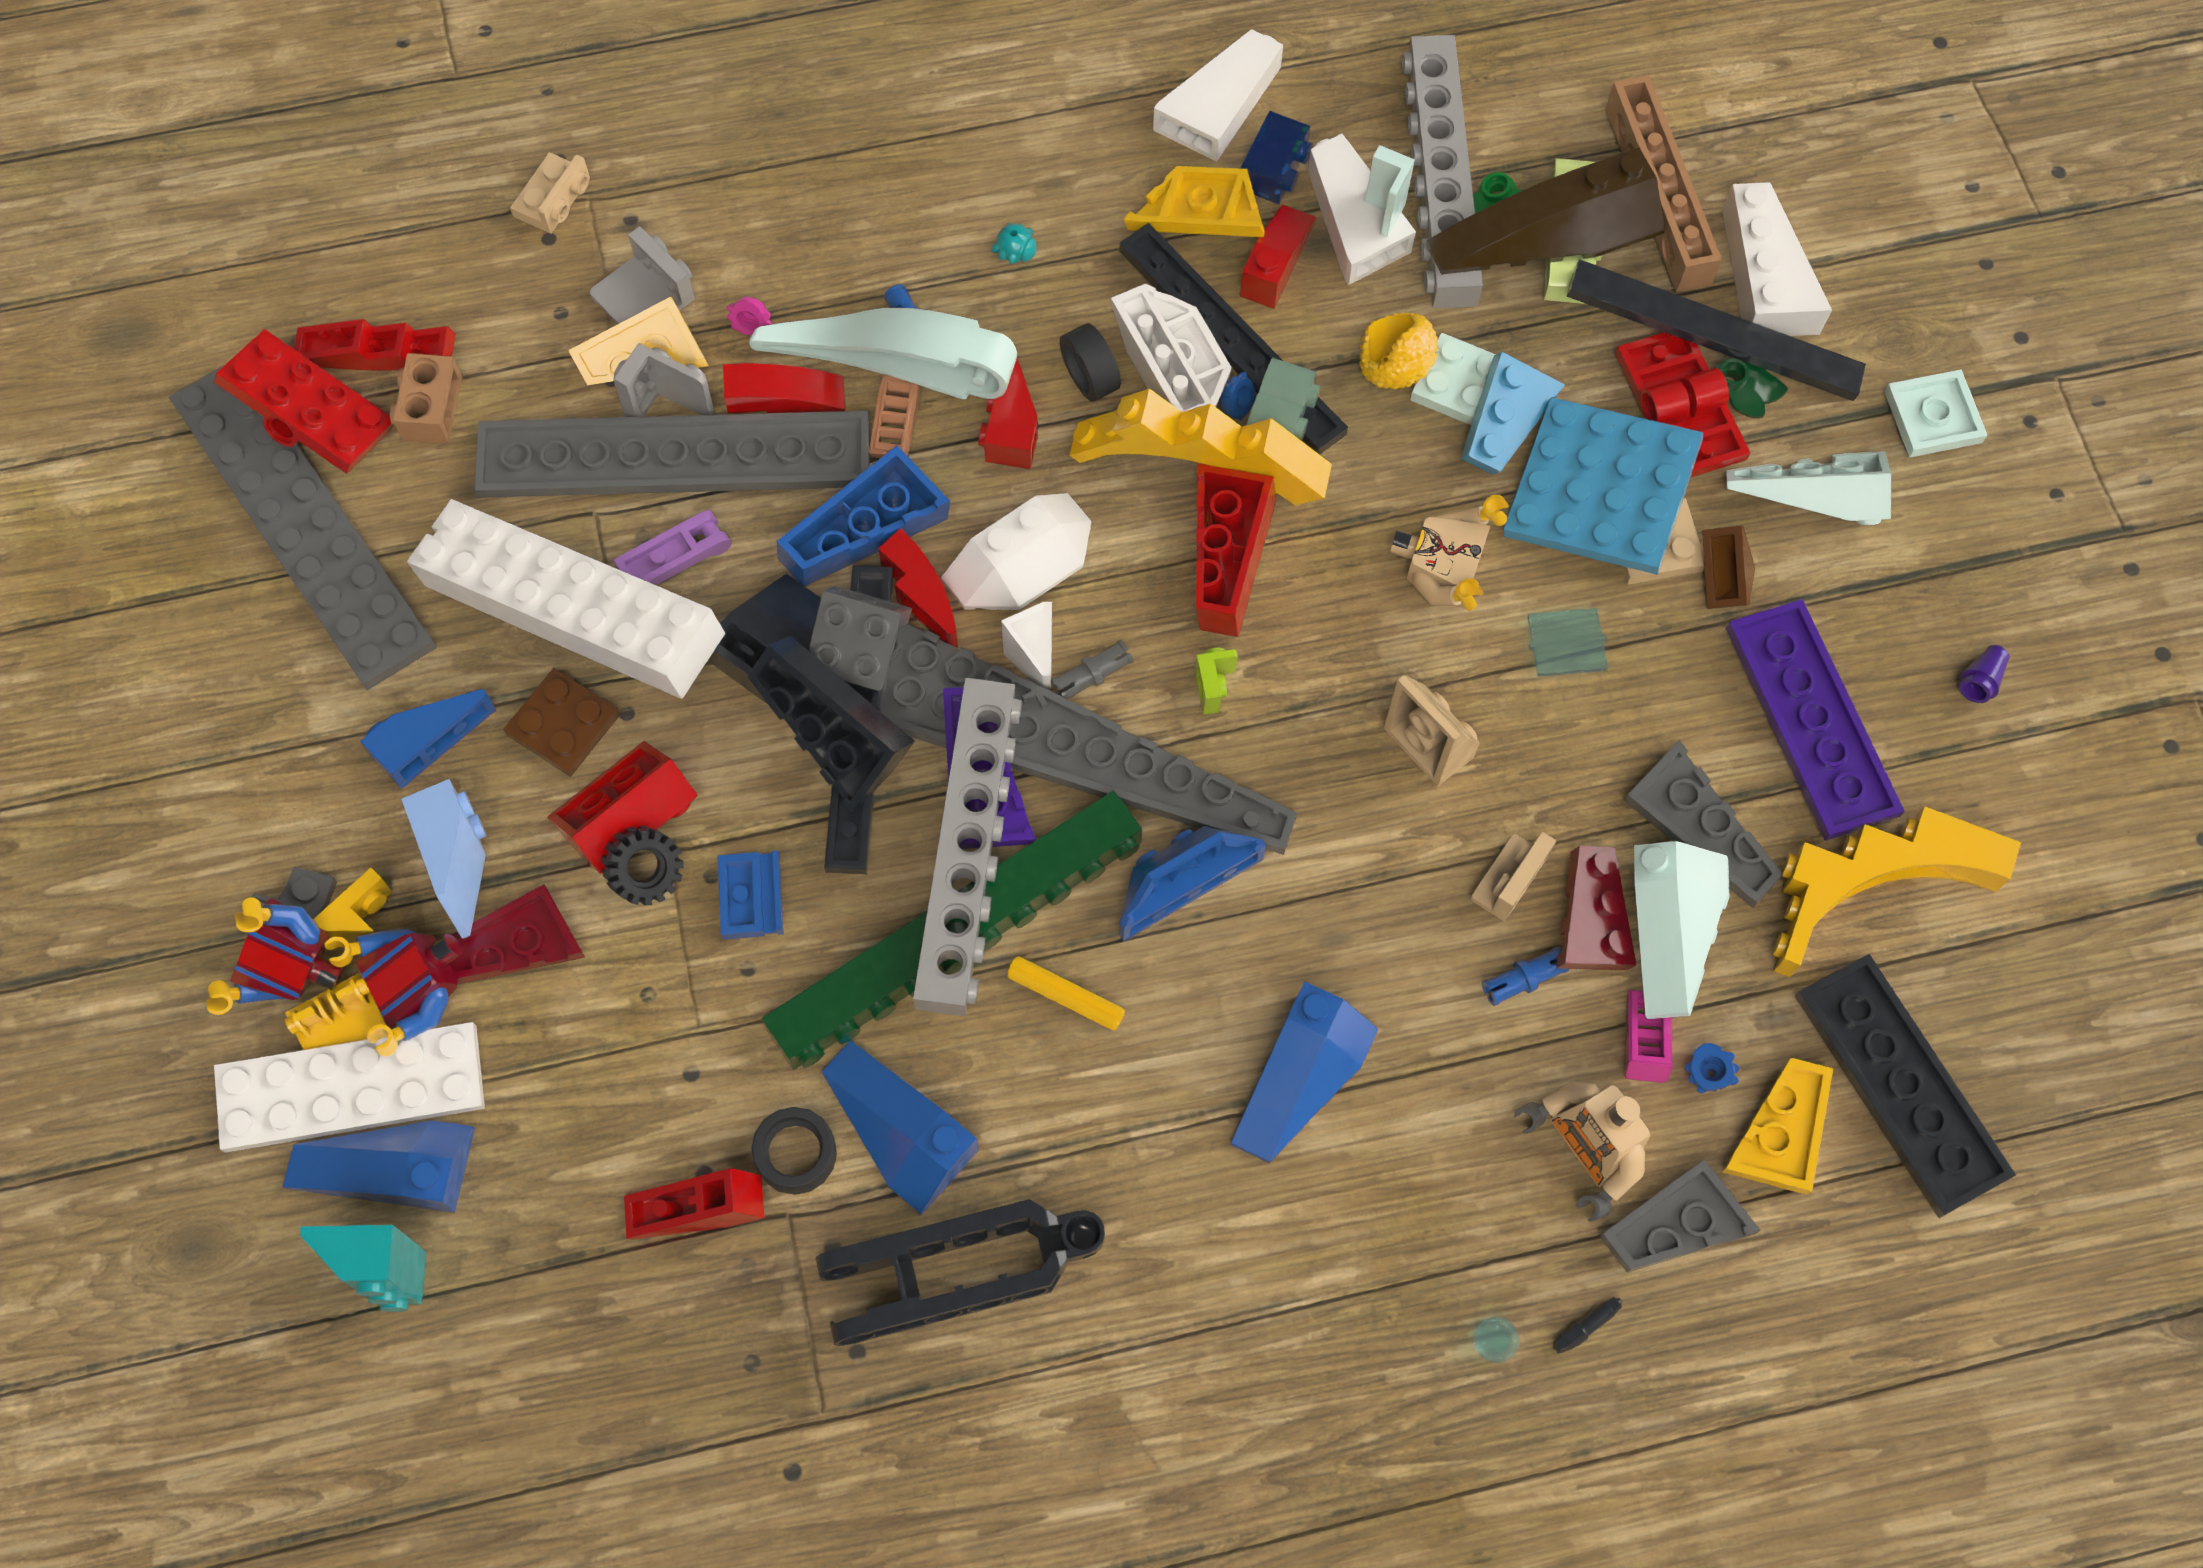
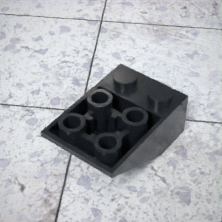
M788 574L783 575L731 611L724 618L720 625L725 635L710 656L709 662L767 704L748 679V674L768 645L788 636L793 637L809 651L821 598Z

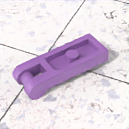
M706 510L613 560L618 570L651 584L658 585L711 555L716 556L724 553L730 548L732 542L724 531H719L717 527L718 520L712 511ZM698 534L705 536V539L697 543L693 538Z

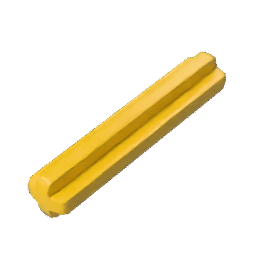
M1020 956L1015 957L1008 968L1007 976L1009 979L1110 1030H1116L1124 1018L1125 1010L1122 1007Z

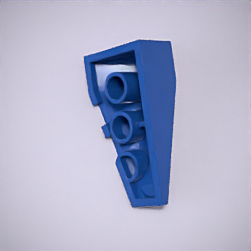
M1304 981L1230 1145L1270 1163L1304 1128L1309 1120L1334 1097V1094L1361 1069L1378 1032V1028L1344 999Z
M851 1040L822 1071L823 1076L850 1119L888 1187L921 1216L979 1151L975 1136L943 1109Z

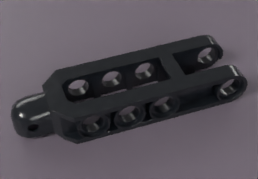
M1027 1199L821 1253L815 1258L821 1281L844 1279L894 1266L902 1298L901 1301L867 1309L868 1314L849 1318L838 1323L830 1321L834 1345L856 1344L1052 1293L1065 1271L1067 1263L1089 1258L1102 1248L1105 1240V1228L1102 1220L1095 1213L1087 1210L1055 1216L1044 1207ZM1026 1231L1038 1238L1044 1264H1041V1269L1012 1277H1007V1273L998 1275V1280L965 1289L963 1285L955 1286L954 1292L921 1300L912 1261Z

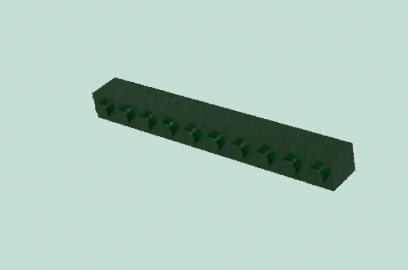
M1114 790L997 865L995 882L987 881L985 896L992 897L989 921L980 922L978 937L985 938L984 951L995 946L1002 939L1001 934L1014 926L1022 928L1029 924L1037 916L1036 911L1050 903L1051 906H1054L1064 901L1071 894V889L1082 881L1090 883L1099 878L1105 872V866L1117 858L1123 861L1138 851L1140 848L1139 844L1142 842V827ZM972 881L958 890V892L965 893L972 890L975 886L974 882ZM927 911L761 1018L767 1032L793 1071L801 1065L803 1068L812 1066L825 1055L824 1050L836 1042L844 1044L852 1040L860 1033L862 1025L873 1018L878 1021L887 1017L896 1009L897 1002L908 995L914 997ZM955 918L950 920L945 927L949 932L958 934L964 932L969 924L963 919ZM947 959L940 964L939 970L942 973L951 974L960 969L962 964L955 959Z

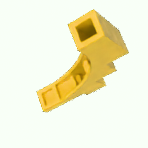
M1150 388L1121 397L1120 404L1115 411L1078 422L1073 433V443L1069 455L1079 463L1105 455L1143 454L1165 456L1215 467L1273 476L1275 492L1295 506L1325 498L1332 465L1272 418L1241 427L1211 403L1181 412Z
M1925 806L1914 819L1911 817L1907 818L1900 837L1865 824L1855 836L1849 835L1847 837L1841 855L1805 842L1796 854H1788L1781 871L1782 876L1787 878L1782 892L1791 895L1792 898L1784 917L1790 920L1787 933L1781 932L1772 952L1773 956L1778 957L1774 972L1791 977L1802 963L1812 929L1816 923L1847 898L1871 887L1902 879L1938 878L1966 882L1997 892L2011 878L2021 842Z

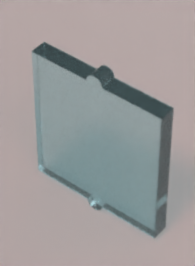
M1597 608L1528 614L1527 618L1531 636L1528 647L1530 650H1533L1538 677L1607 671L1608 663L1604 647L1607 637L1602 634Z

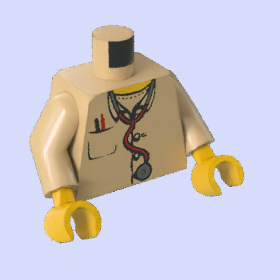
M1492 495L1485 500L1483 506L1436 517H1427L1420 537L1397 530L1390 553L1412 559L1407 580L1413 584L1415 589L1429 604L1459 606L1472 611L1477 606L1473 595L1481 596L1484 593L1479 583L1474 579L1490 529V526L1486 524L1491 520L1496 526L1504 525L1508 517L1500 509L1508 508L1509 504L1501 495Z

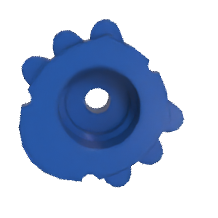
M1241 372L1238 376H1233L1229 379L1220 396V405L1224 413L1231 418L1242 420L1255 401V387H1253V382L1247 377L1246 372Z
M1712 1043L1700 1045L1692 1055L1693 1060L1685 1065V1070L1691 1073L1688 1081L1691 1084H1696L1697 1092L1701 1094L1707 1091L1716 1092L1718 1089L1722 1090L1729 1085H1736L1739 1079L1734 1074L1739 1071V1066L1733 1063L1734 1053L1722 1051V1047ZM1712 1071L1715 1073V1076L1710 1077L1707 1073Z

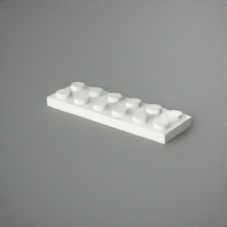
M470 1022L429 1029L408 1041L403 1039L397 1041L396 1051L387 1057L379 1055L375 1049L388 1039L386 1037L381 1038L375 1043H370L369 1040H362L214 1065L220 1150L226 1153L485 1109L477 1026Z

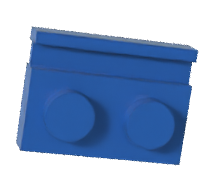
M778 850L767 854L753 852L718 855L720 929L722 939L765 936V934L773 933L784 935L781 867Z

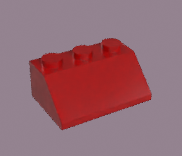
M643 741L547 818L585 862L601 875V870L605 869V865L601 863L602 855L607 856L608 854L605 846L608 842L613 845L616 841L613 837L618 832L625 834L627 833L626 828L631 826L640 829V825L658 830L670 818H676L685 813L690 807V802L698 797V795L671 758Z

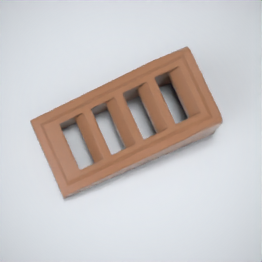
M882 376L869 447L870 457L881 458L898 445L881 442V437L902 440L901 445H898V447L909 456L921 399L920 385L892 376ZM888 408H894V409H901V410H907V411H906V414H905V413H898V412L887 411V409H888ZM884 423L904 426V429L884 427Z

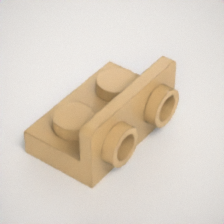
M549 152L510 207L513 217L552 234L559 222L562 223L567 218L570 206L577 196L583 194L588 187L590 176L584 158L575 155L570 162Z
M1544 832L1540 834L1534 844L1517 834L1512 835L1472 894L1471 900L1505 922L1549 857L1556 840Z

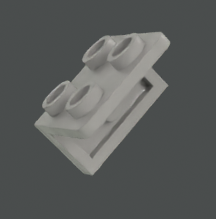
M640 226L628 234L634 257L590 290L592 300L617 325L671 296L679 311L695 300L690 281L693 277L690 269L681 259L675 261L668 254L665 244L658 236L653 235L651 237Z
M638 343L628 359L622 360L614 372L613 380L625 417H644L658 395L699 415H713L715 412L705 374L694 365L686 364L684 366L672 360L666 352L654 347L650 349Z

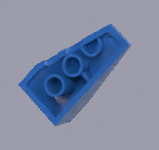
M430 1120L293 1144L282 1187L285 1189L455 1213L475 1128L473 1126Z

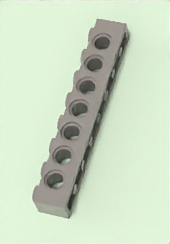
M1455 35L1411 36L1408 52L1402 53V73L1409 76V82L1405 84L1406 105H1412V112L1408 115L1409 135H1415V143H1412L1411 158L1415 159L1414 166H1418L1419 175H1415L1414 193L1416 198L1421 197L1422 206L1418 207L1417 213L1418 229H1424L1425 238L1421 239V260L1428 261V270H1425L1424 290L1425 293H1431L1432 308L1478 307L1483 288L1481 270L1441 275L1426 246V241L1429 238L1475 214Z
M965 678L913 997L915 1010L966 1017L967 1005L976 1004L979 979L972 978L974 962L982 963L985 948V938L978 937L980 922H988L992 897L985 896L987 881L995 882L998 857L991 856L993 841L1001 842L1004 817L997 816L999 801L1007 802L1010 777H1003L1005 762L1013 763L1016 738H1009L1011 724H1019L1022 700L1015 699V684ZM984 722H993L999 726V729L993 733H984L978 727ZM979 760H986L993 765L991 770L983 773L975 771L971 766ZM980 799L987 804V807L980 812H972L965 805L970 800ZM972 838L979 841L981 846L974 852H965L959 848V844L965 839ZM961 878L970 879L975 884L972 890L965 893L956 891L952 885ZM955 918L963 919L969 924L964 932L958 934L949 932L945 926L950 920ZM947 959H955L962 964L961 970L954 975L942 973L939 970V966Z

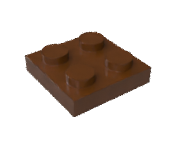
M553 667L503 730L508 737L571 777L619 718L620 713L618 708Z

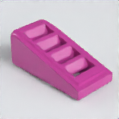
M1628 990L1625 1078L1650 1082H1667L1673 1067L1672 1017L1647 1019L1645 1014L1638 1013V1008L1645 1009L1644 992ZM1638 1025L1660 1027V1030L1639 1029ZM1638 1042L1659 1044V1047L1638 1046Z

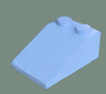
M450 779L404 797L401 800L435 894L463 939L471 935L486 857L480 839L487 837L478 814L474 813L466 792L463 791L457 794Z

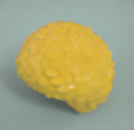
M1405 312L1386 315L1384 318L1372 321L1366 327L1365 335L1362 337L1363 344L1360 345L1361 360L1359 364L1363 376L1376 385L1377 388L1383 387L1385 389L1410 387L1412 384H1417L1420 379L1425 378L1427 372L1435 363L1437 358L1436 351H1438V338L1435 336L1436 332L1432 329V324L1423 315Z

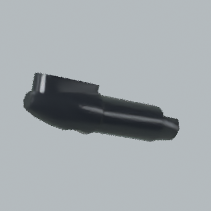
M1612 1297L1602 1302L1578 1322L1571 1324L1555 1342L1554 1350L1559 1354L1581 1345L1589 1338L1588 1336L1615 1316L1622 1308V1300Z

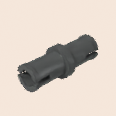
M1119 640L1116 644L1092 658L1089 655L1082 658V664L1052 679L1051 682L1054 689L1058 688V695L1069 699L1093 684L1096 687L1103 684V678L1127 664L1133 663L1131 653H1126L1128 650L1127 646L1122 640Z

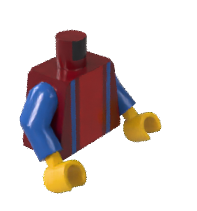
M253 897L247 898L242 902L243 912L235 914L237 928L240 931L248 932L230 980L235 983L234 988H229L228 984L224 981H213L208 986L210 998L206 1000V1005L210 1013L220 1015L232 1008L233 1000H236L238 1004L265 1000H299L312 982L333 990L344 968L336 967L330 961L322 958L326 949L325 943L330 939L329 935L318 927L304 908L283 905L272 898L261 908V903L258 899Z
M412 929L382 930L356 937V942L349 944L347 940L338 936L326 941L325 948L327 950H334L338 947L345 948L341 956L329 959L330 963L336 967L348 965L352 961L353 955L359 954L361 957L355 963L386 1025L373 1026L367 1033L370 1043H375L381 1038H388L384 1043L375 1048L379 1055L386 1057L392 1055L397 1049V1041L401 1039L408 1041L437 1026L449 1001V996L458 986V980L449 964L462 954V947L455 937L445 934L437 940L432 935L418 934Z

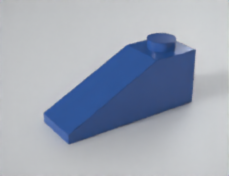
M479 689L393 714L385 721L373 725L368 730L366 737L360 742L370 757L402 789L494 713L496 709L488 694L483 689Z

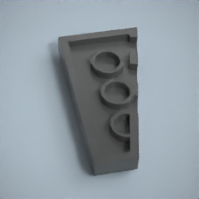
M1679 740L1632 789L1624 801L1672 841H1678L1726 855L1729 866V889L1754 908L1783 874L1752 833L1746 832L1734 817L1736 815L1735 811L1727 801L1723 802L1709 784L1711 780L1701 767L1697 769L1687 756L1688 750Z

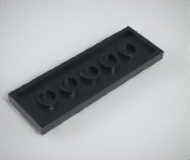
M1870 954L1800 990L1795 995V998L1938 1218L1947 1215L2016 1176L2014 1170Z

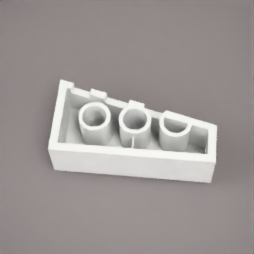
M1771 183L1733 184L1722 212L1741 318L1789 336L1820 335L1832 309Z

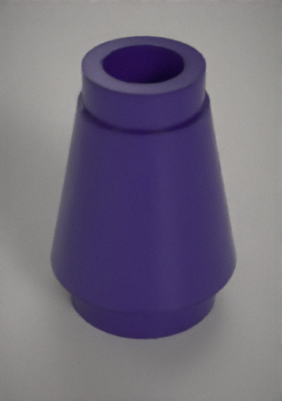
M1990 645L1960 675L1959 689L1965 698L1975 703H1986L1998 695L2007 662L2010 658L2008 651L2001 646Z

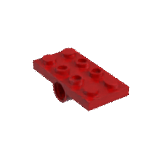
M263 329L217 371L215 375V384L264 417V428L273 440L286 447H292L299 441L346 474L393 428L390 415L266 329Z
M1663 332L1617 346L1615 356L1645 419L1703 432V441L1691 477L1748 459L1751 452L1727 406L1729 389L1725 376L1716 367L1709 369L1697 344Z

